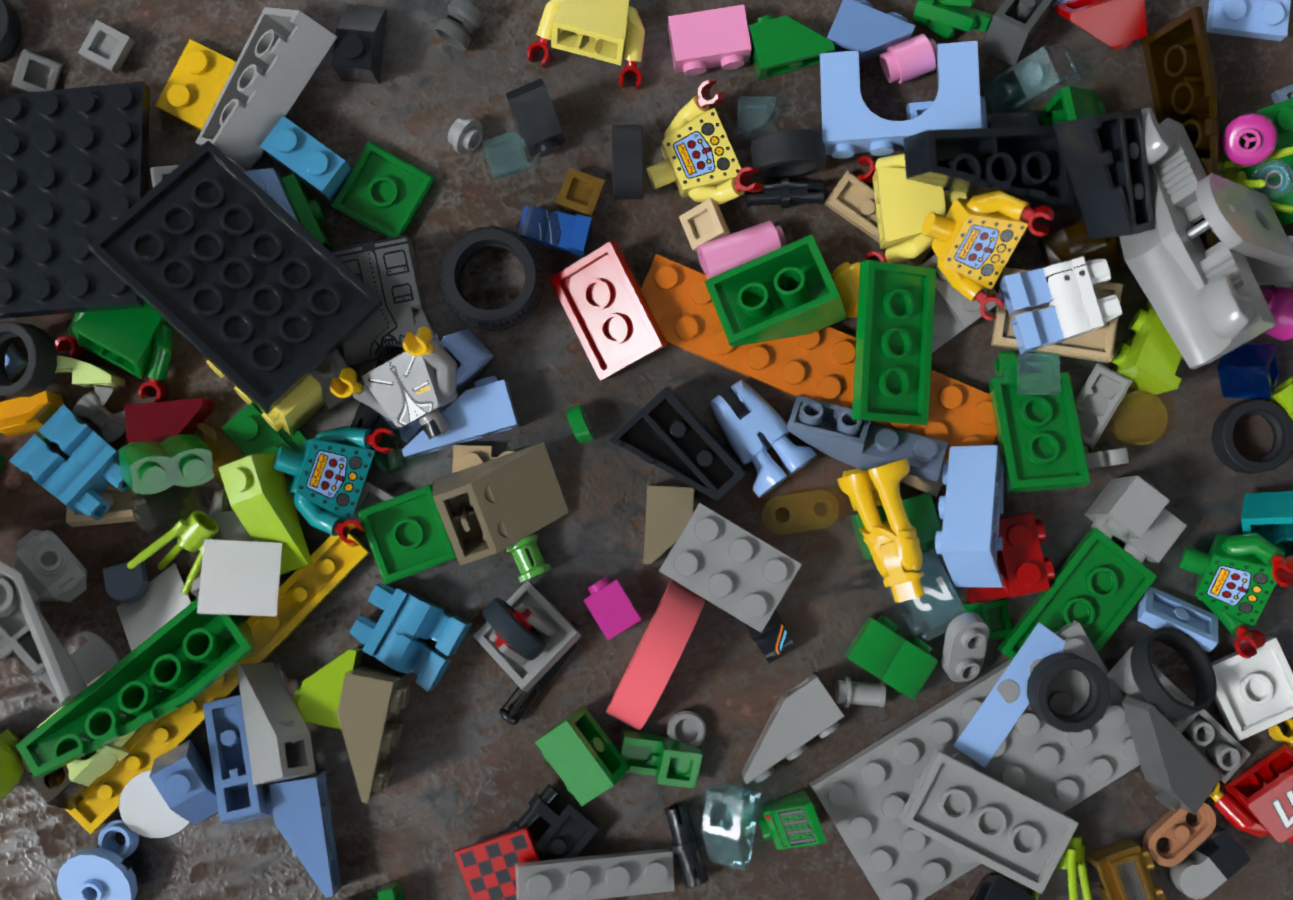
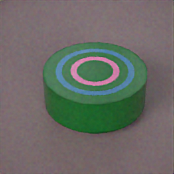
M578 404L568 408L566 411L567 418L577 441L585 444L594 440L595 434L583 406Z

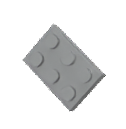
M699 503L660 567L659 572L762 633L802 564Z

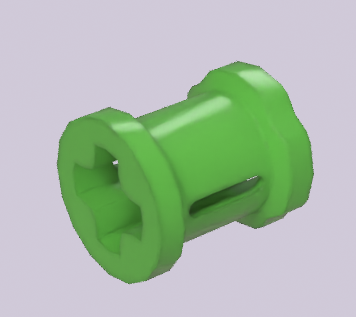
M537 534L526 537L506 548L507 553H512L520 571V576L518 577L520 583L552 569L551 565L546 564L537 545L539 540Z

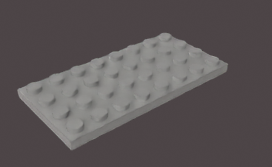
M1072 620L1071 624L1059 628L1061 630L1054 633L1066 641L1063 645V653H1074L1096 664L1105 675L1109 673L1078 621ZM1009 659L809 784L879 899L924 900L982 864L903 824L898 819L934 749L936 748L1064 813L1140 765L1122 704L1124 697L1120 690L1107 678L1110 687V704L1104 717L1092 728L1078 733L1062 732L1048 725L1036 715L1029 704L984 768L953 745L1011 663L1012 659ZM1037 659L1031 664L1030 674L1042 659ZM1075 669L1059 671L1051 679L1047 687L1046 699L1048 705L1054 712L1061 715H1071L1078 712L1085 705L1089 697L1090 684L1083 673ZM1004 680L997 687V691L1006 703H1012L1018 699L1020 688L1015 681Z

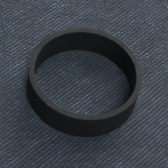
M1164 627L1157 629L1135 643L1130 657L1133 678L1144 698L1162 714L1171 718L1183 719L1206 709L1212 704L1217 691L1215 672L1206 653L1193 638L1178 629ZM1153 640L1170 646L1187 664L1196 688V698L1193 706L1178 701L1159 681L1151 661V645Z

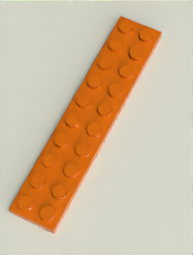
M655 255L642 285L641 292L667 344L797 398L798 395L852 409L855 337L828 326L811 334L731 347L704 282L708 280L707 276L660 255ZM931 370L928 425L872 421V424L948 442L944 456L947 460H949L950 446L993 445L997 437L991 395Z

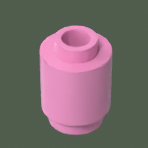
M920 34L889 46L887 52L880 54L879 57L886 80L889 83L897 81L901 84L934 71L937 61V44L933 38L928 39L925 34Z

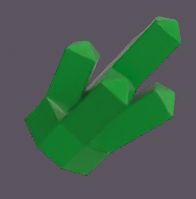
M918 0L912 22L927 26L944 40H947L956 35V28L967 32L973 29L986 32L993 18L990 13L971 8L976 0Z

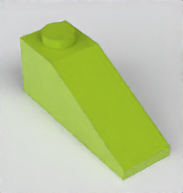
M276 453L249 455L219 467L230 506L252 540L255 542L282 543L280 575L313 564L291 494L287 492L288 485L284 472L272 468Z

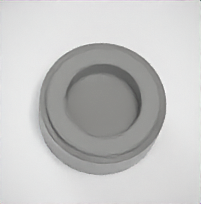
M684 709L677 711L668 721V738L697 748L703 742L706 735L705 722L693 710Z

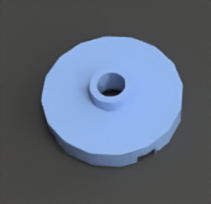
M87 847L79 850L77 854L72 855L59 870L56 882L59 896L62 900H135L138 891L136 876L131 868L129 870L126 869L122 864L124 859L118 854L104 848Z

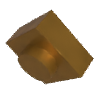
M569 167L556 205L593 219L606 185L605 180Z

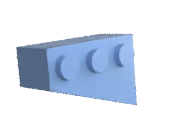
M998 445L950 446L949 462H943L942 481L946 485V494L939 497L940 519H943L942 531L936 532V553L942 555L955 587L1003 588V575L1000 574L997 566V550H1003V537H998L1000 514H1003L1004 469Z

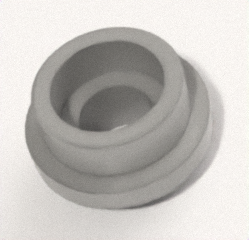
M462 116L452 124L448 133V142L453 145V149L461 155L467 154L470 151H474L480 145L483 137L481 122L473 117L466 118Z

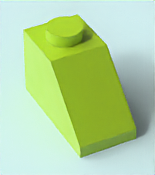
M362 647L349 649L303 680L302 686L296 687L293 701L305 723L341 729L337 711L345 673L361 666L364 653Z

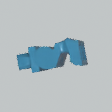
M63 404L38 431L58 446L69 458L67 460L64 459L56 450L34 434L9 461L31 476L35 482L79 515L84 513L95 520H100L111 505L100 496L110 484L121 492L128 490L130 487L121 476L119 453Z
M377 583L369 596L368 602L384 610L378 622L365 615H360L349 633L360 643L364 644L362 651L374 656L395 671L405 674L411 672L416 674L418 678L415 682L427 692L436 689L452 660L450 655L456 653L472 623L458 615L446 613L443 607L435 605L407 588L396 589L382 583ZM418 638H422L425 640L432 639L436 641V649L430 648L426 645V642L419 640Z

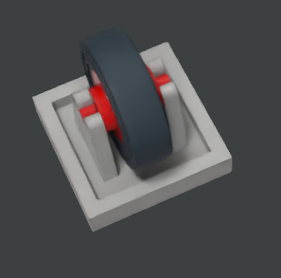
M527 580L506 602L496 597L485 607L483 616L487 622L473 637L519 688L528 692L582 635L537 587Z

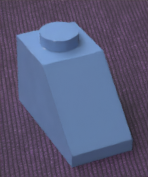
M191 740L154 759L149 777L172 811L193 825L219 812L214 777Z

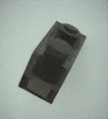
M202 484L192 487L173 485L159 493L136 494L131 497L135 508L132 509L134 519L141 529H146L147 533L166 534L180 519L186 521L195 510L209 515L211 506Z

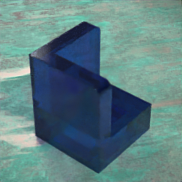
M1242 344L1223 355L1217 366L1222 395L1225 398L1271 399L1280 378L1275 344Z

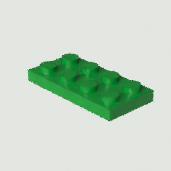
M873 260L860 262L852 420L928 425L936 269Z
M1091 528L1056 572L1055 578L1049 581L1050 589L1039 594L997 650L1013 660L1038 623L1056 633L1061 630L1059 628L1069 625L1072 623V620H1076L1081 624L1095 650L1099 653L1157 576L1097 528Z

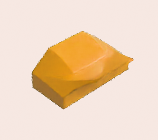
M43 391L31 397H18L0 402V433L13 438L38 432L64 404L62 395Z

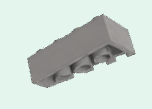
M264 7L195 143L202 146L209 140L228 159L233 161L236 166L250 170L263 154L264 150L260 145L282 116L287 115L337 36L302 11Z

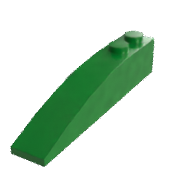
M198 598L16 745L33 776L41 778L194 700L255 650L251 628L243 616L197 614Z

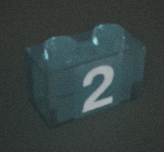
M934 549L922 551L923 564L919 571H923L925 575L920 578L925 595L902 601L908 612L903 615V618L909 630L914 636L919 634L922 639L927 641L945 633L948 625L954 618L967 612ZM889 586V587H887V588H888V590H889L891 596L893 597V594H892V591H891V587Z

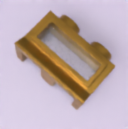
M1127 838L1085 853L1086 860L1097 868L1102 884L1097 886L1102 900H1166L1162 889L1158 885L1153 886L1149 872L1154 870V864L1145 847L1140 848L1138 844Z

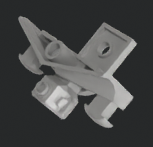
M32 530L16 542L13 568L0 561V662L15 652L58 698L60 704L65 706L84 691L91 681L107 668H112L120 659L112 646L104 638L86 630L80 633L87 642L68 656L42 615L40 603L42 601L72 602L87 590L88 572L56 534L48 530Z

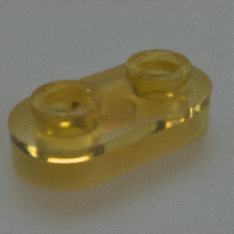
M825 490L782 495L768 500L762 509L761 516L764 526L775 534H790L823 529L831 526L837 520L839 503L834 495ZM817 502H823L827 507V512L822 517L817 516L813 511L814 505ZM781 507L785 508L789 513V518L784 523L777 521L775 518L776 510Z

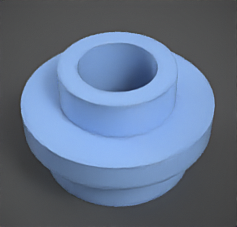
M122 819L107 823L101 829L98 837L99 848L112 851L122 859L133 854L139 844V835L130 830ZM117 832L125 836L124 845L116 842L115 834Z

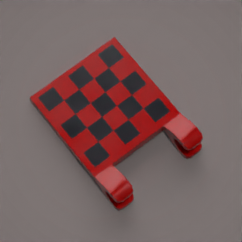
M528 826L457 849L454 852L472 900H516L515 863L541 861Z

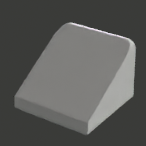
M23 49L19 56L10 88L24 93L55 90L63 64Z

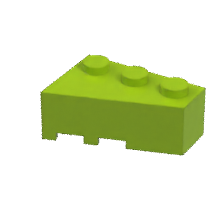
M1148 300L1144 310L1140 308L1133 316L1129 324V329L1132 332L1127 342H1122L1117 347L1111 362L1115 364L1112 371L1133 381L1131 387L1148 396H1153L1178 389L1181 378L1176 376L1175 373L1181 358H1184Z

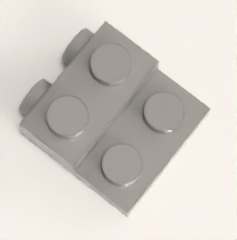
M936 254L919 266L936 269L932 353L982 316L980 313L981 304L976 300L974 302L969 301L949 284L937 266L938 257ZM985 287L984 292L987 294L996 293L994 287L992 289ZM994 301L986 303L988 310L997 305Z

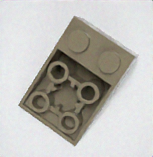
M544 442L433 480V499L460 566L497 554L569 513Z
M361 665L345 673L337 715L361 801L368 804L378 793H382L384 786L390 785L394 770V763L389 762L392 747L397 748L399 744L402 724H398L397 719L400 708H406L410 686L405 685L406 674Z

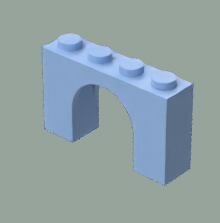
M978 41L938 44L937 96L924 113L905 121L883 119L874 114L864 103L860 88L859 50L820 54L822 137L826 155H831L837 159L850 158L855 153L867 152L874 156H886L896 150H904L903 138L926 130L982 128Z

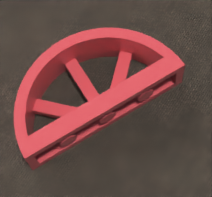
M673 579L670 580L605 711L607 715L639 731L642 729L680 659L706 599Z

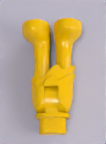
M908 458L837 479L841 491L851 497L864 525L860 526L859 530L864 536L863 540L871 552L876 568L884 578V586L891 587L895 603L925 595L920 579L925 575L923 571H919L923 564L920 541L917 531L911 525L904 509L899 486L900 482L910 472ZM873 484L878 492L888 521H881L873 495Z

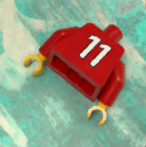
M1293 719L1283 721V724L1287 727L1286 736L1283 735L1277 725L1268 728L1272 739L1286 742L1288 746L1284 744L1224 786L1227 791L1225 795L1219 790L1220 783L1218 782L1208 797H1211L1216 802L1213 806L1238 830L1256 837L1268 835L1277 843H1283L1288 840L1289 843L1293 844Z

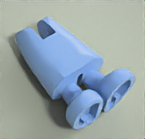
M739 380L731 388L738 401L746 409L744 414L737 417L731 406L721 395L711 400L710 405L728 443L741 464L744 466L751 461L757 470V477L753 484V491L760 498L787 478L782 468L767 453L768 449L773 447L790 476L802 469L818 455L809 446L793 444L786 437L790 433L787 430L786 421L757 391L744 381Z

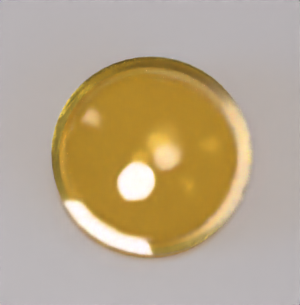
M1136 391L1124 396L1109 424L1113 434L1123 443L1133 446L1146 445L1162 436L1167 427L1168 414L1163 402L1157 396L1145 391Z

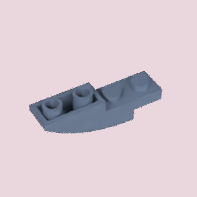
M798 395L787 424V430L805 443L855 468L867 470L908 458L910 464L909 475L936 482L939 479L948 444L945 441L872 424V421L852 420L851 408Z

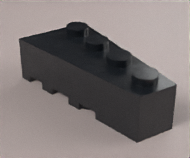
M1053 126L926 130L903 138L906 179L973 195L1002 191L1030 204L1029 208L1033 209L1039 206H1048L1054 211L1075 206L1073 185Z

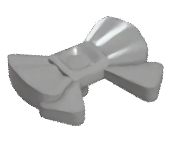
M97 385L95 392H89L77 401L72 412L76 416L89 418L95 425L101 428L103 439L107 443H111L119 439L126 430L125 410L111 413L104 405L114 388L109 385Z

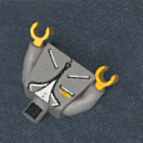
M421 327L416 337L413 332H407L403 341L405 352L361 376L363 379L361 382H357V373L354 369H342L339 376L340 379L337 377L332 378L330 390L335 396L340 398H347L353 393V398L371 407L393 422L398 428L419 420L428 440L450 430L439 409L457 400V364L441 347L438 338L431 340V329Z

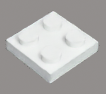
M1267 637L1265 645L1256 649L1257 654L1251 658H1243L1237 652H1233L1211 662L1217 682L1214 700L1230 735L1237 741H1241L1293 717V673L1276 637Z

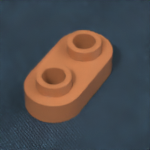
M1204 802L1195 814V820L1189 824L1186 822V815L1189 812L1183 809L1169 810L1147 830L1143 838V847L1149 852L1152 861L1164 867L1176 866L1182 862L1214 831L1216 815L1213 809ZM1166 837V847L1162 850H1158V841L1161 838Z

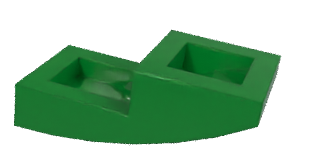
M623 729L619 753L630 767L626 773L656 776L657 784L696 788L703 756L701 749L670 738Z

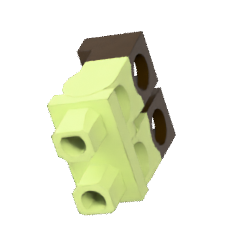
M59 708L57 711H55V712H54L51 716H49L45 721H47L50 717H52L55 713H57L61 708ZM137 729L41 778L32 776V780L46 803L73 810L83 800L81 793L94 780L107 773L114 766L116 760L121 761L129 754L124 744ZM14 746L13 749L29 774L33 775L17 747Z

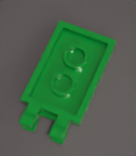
M1000 351L998 353L999 359H994L993 361L997 377L991 378L988 384L1008 493L1086 487L1090 483V476L1069 372L1057 373L1055 355L1036 352L1037 356H1032L1031 358L1034 373L1018 374L1015 351Z

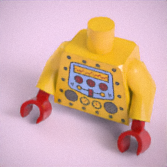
M1002 191L976 195L971 199L958 198L953 202L946 216L930 212L922 224V234L934 238L931 248L938 257L937 266L954 289L969 301L974 302L976 300L981 304V315L990 321H994L996 315L987 309L986 303L994 301L1004 309L1005 300L998 293H985V287L988 289L993 288L1027 226L1032 234L1044 236L1048 233L1049 228L1038 224L1035 218L1040 216L1051 221L1054 218V212L1050 207L1039 206L1033 210L1029 208L1030 204Z

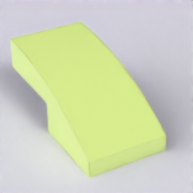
M57 355L55 373H72V384L86 388H95L97 385L125 387V379L114 372L81 360Z

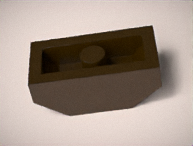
M1085 221L1058 230L1037 241L1046 266L1071 261L1072 259L1084 256L1085 261L1106 259L1110 273L1121 270L1120 261L1123 251L1120 237L1090 239Z

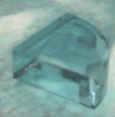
M738 96L737 137L752 135L768 122L774 111L776 97Z

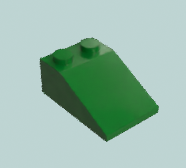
M812 234L704 281L731 347L811 334L847 318L841 297Z

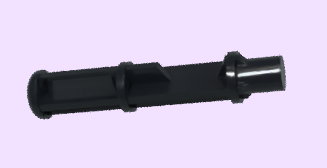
M572 620L571 624L582 634L585 629ZM576 642L528 692L524 691L508 711L505 707L519 690V686L515 689L502 708L499 709V715L506 723L511 725L519 723V720L545 689L568 656L575 650ZM533 689L536 690L538 693L518 718L514 716Z

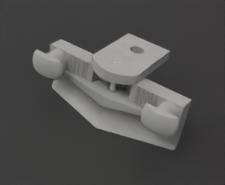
M1151 107L1142 109V119L1155 229L1135 235L1119 236L1126 264L1189 368L1197 369L1213 362L1277 325L1244 255L1286 268L1293 263V248L1266 194L1213 173L1207 176L1183 124L1170 118L1158 124ZM1205 217V220H1203L1196 226L1194 225V223L1198 222L1199 220ZM1211 228L1221 241L1206 250L1199 235Z

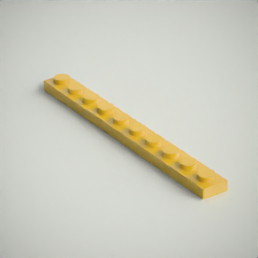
M350 531L347 535L348 539L355 541L358 546L350 547L341 540L339 535H331L310 556L313 564L297 569L279 587L276 617L251 616L246 621L251 628L255 650L190 703L142 726L124 744L129 754L121 761L116 760L114 766L107 773L94 780L81 793L83 800L73 810L65 809L90 835L96 832L119 809L121 793L131 779L142 772L151 770L155 758L183 744L205 722L203 703L228 698L239 687L237 666L263 663L371 553Z

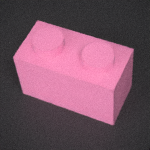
M744 4L668 16V35L675 73L684 72L686 76H695L706 72V68L721 66L723 70H732L742 67L744 62H749L752 48Z

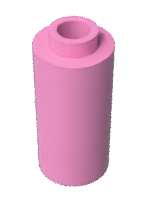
M766 221L697 245V254L703 273L707 276V279H710L786 246L787 243L782 228L779 225L775 227L771 221Z

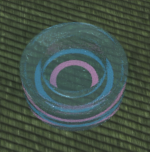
M1270 160L1261 163L1253 171L1251 179L1265 180L1266 186L1252 189L1266 194L1269 200L1286 196L1293 189V168L1283 160Z

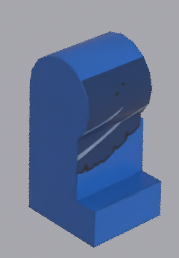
M524 206L518 234L531 244L583 258L587 253L593 222L591 217L579 214L574 216L557 211L551 212L535 206Z

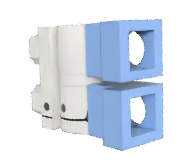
M1084 256L1071 261L1057 263L1021 274L1019 272L1002 278L999 285L1008 315H1016L1011 320V325L1020 355L1083 334L1095 332L1102 328L1105 323L1122 314L1116 294L1096 299L1093 289L1094 285L1108 282L1111 279L1106 259L1085 261ZM1050 305V307H1048V308H1044V309L1037 310V311H1034V312L1030 311V310H1033V309H1037V308H1040V307H1044V306Z

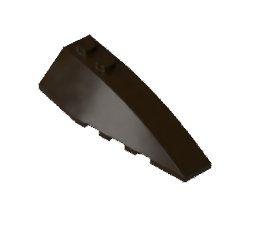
M1195 6L1141 41L1158 124L1167 118L1183 124L1206 175L1208 176L1213 173L1224 178L1223 131L1217 82L1202 7ZM1205 217L1199 220L1198 222L1194 223V225L1196 226L1197 224L1205 220ZM1211 228L1199 235L1206 250L1219 243L1220 240Z

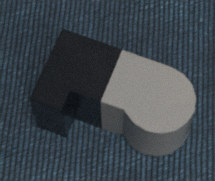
M1216 824L1214 831L1206 838L1202 845L1178 865L1169 868L1168 876L1172 886L1189 898L1203 899L1215 891L1251 859L1227 830Z

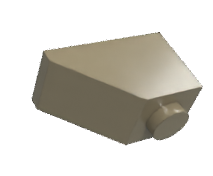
M647 485L643 564H652L677 541L696 507L701 503V497L694 496V488Z

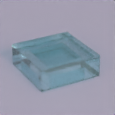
M517 130L481 142L494 180L530 169Z
M1019 353L1017 356L1018 394L1057 396L1061 391L1059 354L1025 353L1020 355Z

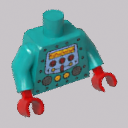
M348 426L320 431L315 439H308L303 442L300 453L279 447L274 457L272 468L291 475L287 492L294 495V506L311 526L333 536L339 535L341 540L348 546L356 547L358 544L348 539L347 535L354 528L366 532L360 523L352 520L375 454V451L369 448L373 446L374 449L385 454L393 452L394 449L382 448L380 440L384 435L396 436V434L385 428L377 429L373 433L371 429Z

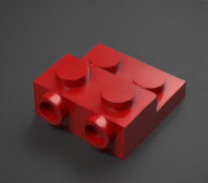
M1022 513L1000 518L998 537H1003V550H997V566L1000 574L1003 575V588L963 587L966 601L970 605L1049 590V580L1055 578L1052 561L1049 557L1043 558L1040 542L1046 540L1045 528L1041 519L1034 520L1033 513Z

